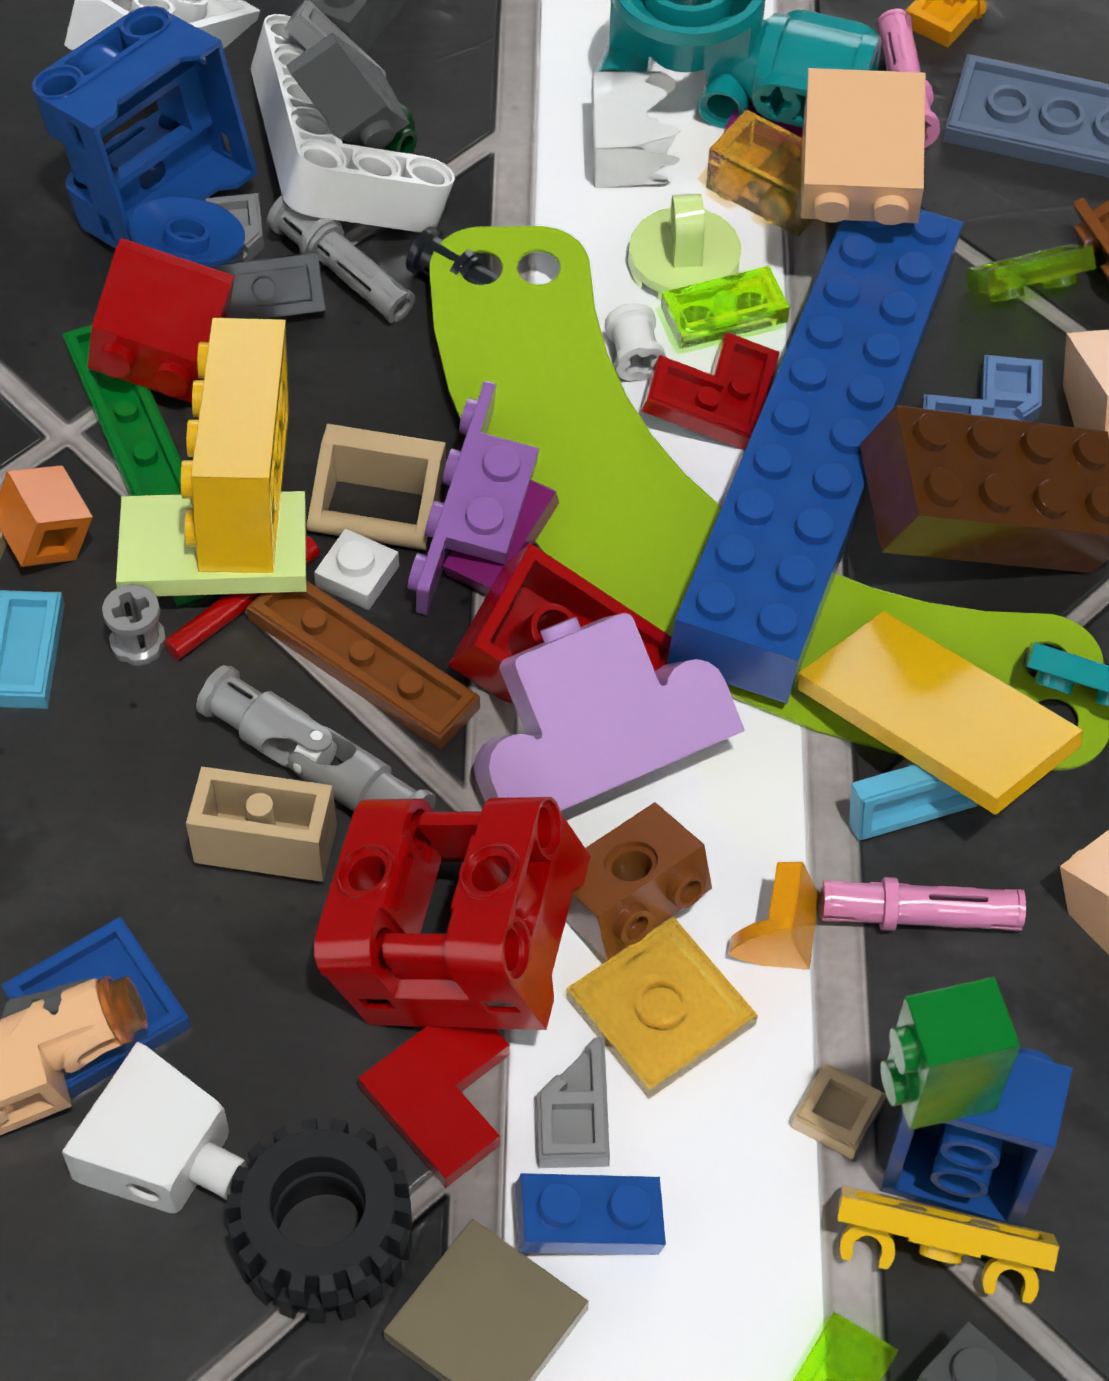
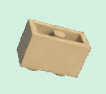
M201 766L186 821L194 863L324 882L337 828L332 785Z

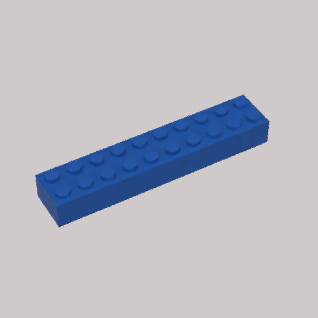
M920 209L918 223L885 225L875 221H840L676 616L667 664L695 659L706 661L719 669L727 684L786 704L788 703L868 489L860 443L896 405L900 404L950 271L963 226L962 221Z

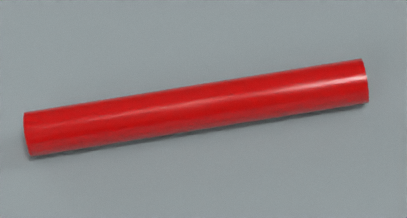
M306 536V565H308L320 556V550L314 540ZM261 593L224 595L163 640L166 651L176 661H179L246 611L247 607Z

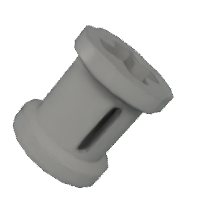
M135 584L120 586L111 591L104 600L102 612L105 624L113 631L110 634L109 640L114 656L117 660L127 662L133 666L146 665L158 659L164 648L163 640L166 639L164 627L158 621L160 607L157 596L145 586ZM126 602L130 604L132 616L126 617L124 608ZM143 634L144 648H140L137 635Z

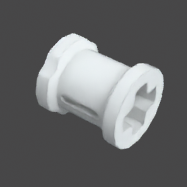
M624 304L611 311L604 323L606 334L610 340L614 341L617 351V357L614 361L615 370L619 377L627 381L647 380L651 377L653 366L659 355L666 357L665 350L662 345L656 342L654 335L656 316L652 308L645 304Z

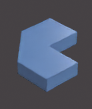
M984 355L981 367L980 399L924 394L921 408L1034 422L1039 418L1042 406L1043 360Z

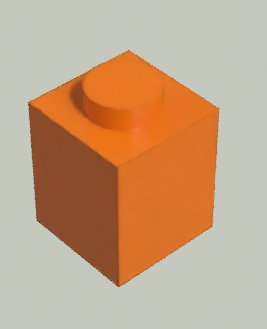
M63 465L7 471L0 490V530L21 567L77 560L93 516Z

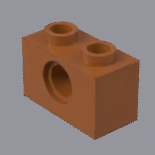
M656 802L652 803L586 847L591 857L584 885L573 891L566 922L604 958L610 959L627 946L641 941L649 931L680 910L694 905L702 895L712 889L704 843Z

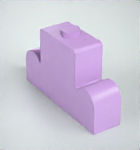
M622 613L605 617L583 627H580L577 617H574L540 631L544 643L510 656L501 662V674L526 735H503L493 737L484 743L476 754L474 772L485 802L489 798L552 797L557 801L562 811L744 732L745 729L724 677L719 669L709 662L697 659L666 664L657 671H654L635 621L630 614Z

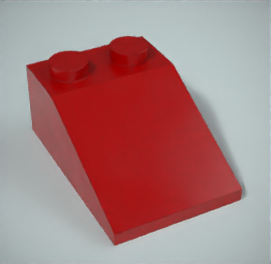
M530 543L503 565L448 665L496 697L514 704L501 674L500 664L510 656L544 643L540 631L550 626L577 617L580 627H583L605 617L628 613L635 621L654 671L667 664L672 637Z

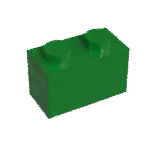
M995 976L905 996L897 1026L890 1029L891 1048L888 1058L881 1062V1077L887 1099L892 1106H902L910 1130L997 1110L1021 1046Z

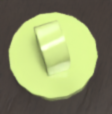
M701 193L672 195L670 208L658 210L642 219L632 232L628 267L634 282L640 288H642L644 283L649 288L658 291V300L667 304L692 306L713 301L720 296V289L729 284L730 281H732V284L736 281L739 274L742 245L736 230L725 219L704 209Z

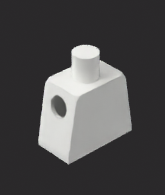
M139 1042L134 1045L62 1151L71 1177L78 1183L168 1213L179 1212L197 1184L227 1200V1194H235L232 1177L237 1167L248 1168V1161L222 1148L230 1131L225 1110L221 1104L151 1049Z

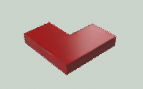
M726 332L719 344L712 374L659 355L653 366L641 412L746 450L770 392L780 352Z
M426 1026L359 1076V1088L447 1188L500 1146V1135L465 1097L462 1091L510 1055V1045L496 1029Z

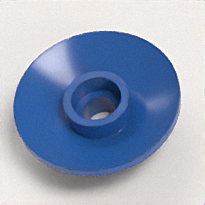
M183 196L161 197L143 203L134 210L130 217L129 234L133 242L207 267H216L230 262L241 253L244 247L245 231L241 222L228 210L206 200Z

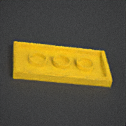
M885 611L881 612L798 673V690L994 815H997L1079 749L1082 744L1083 730Z

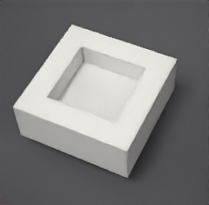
M345 528L315 570V586L369 610L399 567L398 551Z

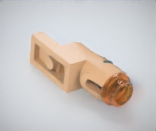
M109 976L101 979L80 980L56 986L55 989L20 996L7 1001L0 1019V1135L71 1107L72 1104L63 1069H65V1072L73 1073L105 1052L134 1041V1033L148 1027L142 1000L135 985L128 976L114 981Z

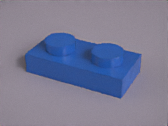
M521 1173L515 1183L519 1253L659 1255L666 1246L660 1177Z

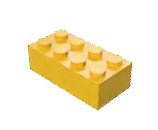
M212 318L209 342H199L198 377L204 380L193 381L192 411L193 417H199V420L189 419L187 423V456L193 457V460H183L181 466L182 499H191V504H193V508H187L185 513L186 546H196L198 572L274 573L289 423L286 320Z

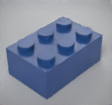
M1019 1049L997 1110L910 1130L901 1108L880 1191L939 1208L1021 1226L1056 1147L1073 1067L1055 1063L1050 1056L1040 1051Z

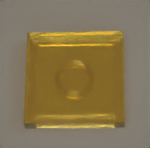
M674 917L648 933L641 941L630 945L566 988L567 1001L597 1037H605V1047L648 1100L756 1026L758 1014Z

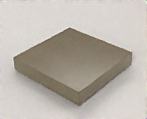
M472 1218L383 1331L384 1339L440 1381H535L588 1311L589 1300L524 1254L519 1253L517 1249Z

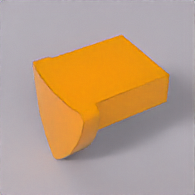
M914 0L906 9L905 16L908 14L911 16L912 31L949 48L975 18H981L987 10L986 0Z
M777 862L768 919L750 924L734 933L731 937L730 956L761 966L810 969L820 895L803 862Z

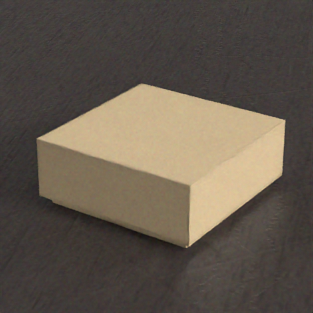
M824 1062L792 1119L791 1128L853 1160L883 1107L886 1094Z

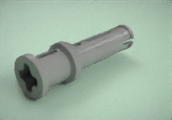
M282 195L274 202L267 217V226L277 235L285 234L299 246L300 254L317 252L319 264L323 263L352 290L375 307L390 323H393V321L399 322L410 312L415 302V295L399 284L371 258L345 238L344 230L338 220L301 214L290 208L285 203Z

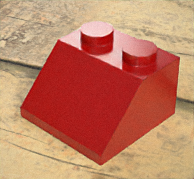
M121 238L117 244L92 324L88 368L192 403L193 381L204 380L198 377L199 342H209L212 318L229 317L235 276Z

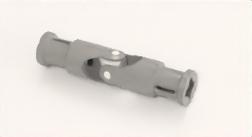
M222 665L208 677L198 695L196 708L199 713L205 717L213 718L217 716L239 730L238 733L241 740L280 765L292 769L295 774L305 781L332 785L334 799L353 812L357 804L363 799L422 798L434 810L436 803L435 794L427 789L417 791L391 775V767L332 729L320 725L311 719L307 713L272 691L261 693L240 679V672L232 666ZM334 756L343 761L339 765H330Z

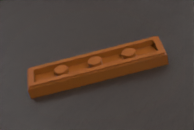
M307 580V592L261 593L247 607L249 621L439 750H442L480 709V696Z

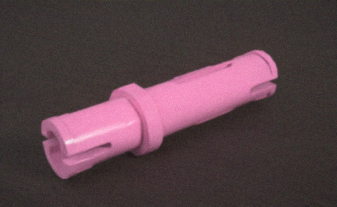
M883 877L881 882L870 883L823 880L820 891L821 921L879 923L881 930L895 931L897 924L1022 931L1026 918L1025 891L1020 889L1002 890L958 886L909 885L899 883L896 877Z

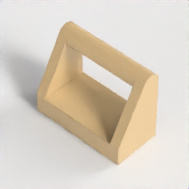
M327 424L320 447L307 520V530L340 536L346 528L377 543L427 551L431 537L425 536L429 513L434 501L441 502L445 489L442 479L446 465V443ZM336 482L422 495L417 525L328 510Z

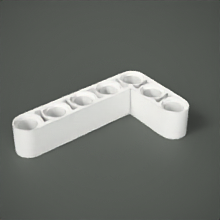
M283 14L267 16L264 19L251 64V73L285 203L293 210L312 217L414 232H422L430 226L437 228L454 183L452 170L444 163L426 156L342 143V139L291 76L286 66L307 51L284 29L291 16Z

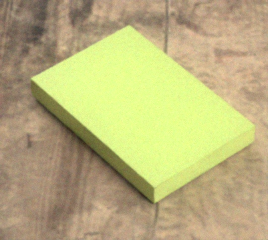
M305 491L281 492L274 573L198 572L196 546H186L185 513L187 508H193L191 499H182L181 495L121 496L116 572L117 588L130 584L143 585L152 590L156 596L307 592Z

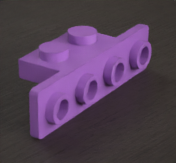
M484 380L478 400L468 398L459 426V433L465 434L466 438L461 451L450 450L442 479V484L450 487L444 503L434 501L432 504L425 536L433 539L427 556L419 553L416 554L408 580V589L416 591V613L428 616L443 571L442 565L447 558L449 549L501 564L506 563L538 461L539 448L487 434L494 412L496 383Z

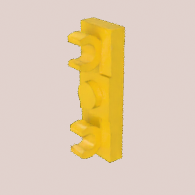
M842 1186L837 1209V1221L850 1224L843 1231L840 1240V1254L843 1260H851L854 1243L860 1237L872 1236L880 1242L882 1247L879 1253V1268L887 1270L895 1257V1242L892 1234L908 1237V1241L920 1244L919 1254L941 1262L961 1264L963 1254L981 1258V1255L992 1257L987 1261L982 1271V1284L987 1294L994 1295L997 1278L1003 1271H1018L1024 1277L1021 1287L1022 1302L1029 1304L1035 1300L1039 1290V1280L1034 1267L1053 1272L1055 1270L1059 1244L1054 1234L854 1187Z

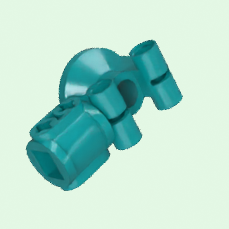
M610 0L609 43L596 72L649 71L653 60L660 66L676 72L686 73L706 70L705 87L698 102V111L702 118L710 125L724 129L737 106V115L742 116V123L751 101L756 110L764 117L777 122L803 127L808 68L877 71L882 38L877 36L873 29L863 23L807 10H793L785 15L773 13L771 17L764 19L766 0Z

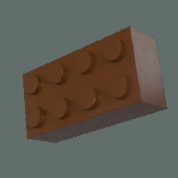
M896 405L860 443L882 553L1093 573L1109 560L1108 431Z

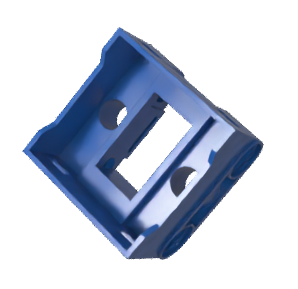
M146 6L129 12L40 72L32 82V90L46 131L52 138L63 143L72 171L67 175L65 184L79 227L115 249L121 238L132 241L129 234L130 217L134 210L143 203L170 196L192 197L205 200V198H209L217 191L237 189L258 174L222 41L174 16L165 8ZM154 101H157L158 111L145 120H139L124 132L115 135L104 145L102 138ZM222 133L227 135L231 151L226 149Z

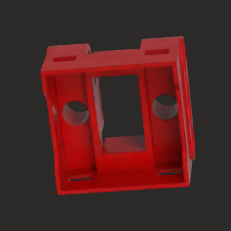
M552 797L489 798L484 803L481 811L434 812L430 805L422 798L363 799L357 804L316 931L314 957L317 968L321 975L329 979L368 1025L547 1030L554 1003L552 973L573 891L584 885L591 856L562 815L557 801ZM441 862H463L450 909L452 916L447 934H420ZM382 1000H389L390 1003H381V1002H382ZM488 1002L513 1003L515 1006H490Z

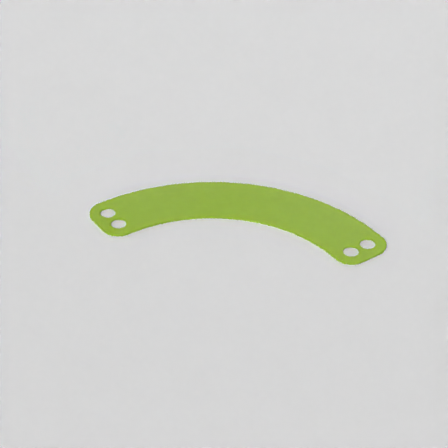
M480 226L462 229L449 235L440 244L460 256L466 250L490 254L496 257L503 267L502 273L497 280L486 285H476L465 280L460 272L456 275L450 271L455 261L435 251L430 260L429 271L434 333L448 391L460 420L467 399L478 400L484 380L496 383L494 412L487 434L539 448L538 461L532 480L555 490L559 499V504L536 539L535 544L540 550L672 637L676 616L722 506L683 472L653 437L626 395L607 353L595 310L590 260L585 248L569 233L548 226ZM531 253H547L558 261L560 271L557 277L548 283H529L518 273L517 267L520 260ZM836 573L800 671L885 611L1037 703L1046 699H1057L1071 706L1077 716V727L1083 730L1082 744L1079 749L1053 769L1054 771L1082 767L1094 760L1105 748L1109 739V707L1095 702L1099 690L1074 683L1071 694L1034 683L1035 678L1024 667V657L1029 650L1031 642L1054 645L1064 652L1104 664L1103 655L1098 643L1078 623L1054 614L981 611L924 602L869 587ZM798 676L787 704L727 684L732 697L821 734L900 755L798 690Z

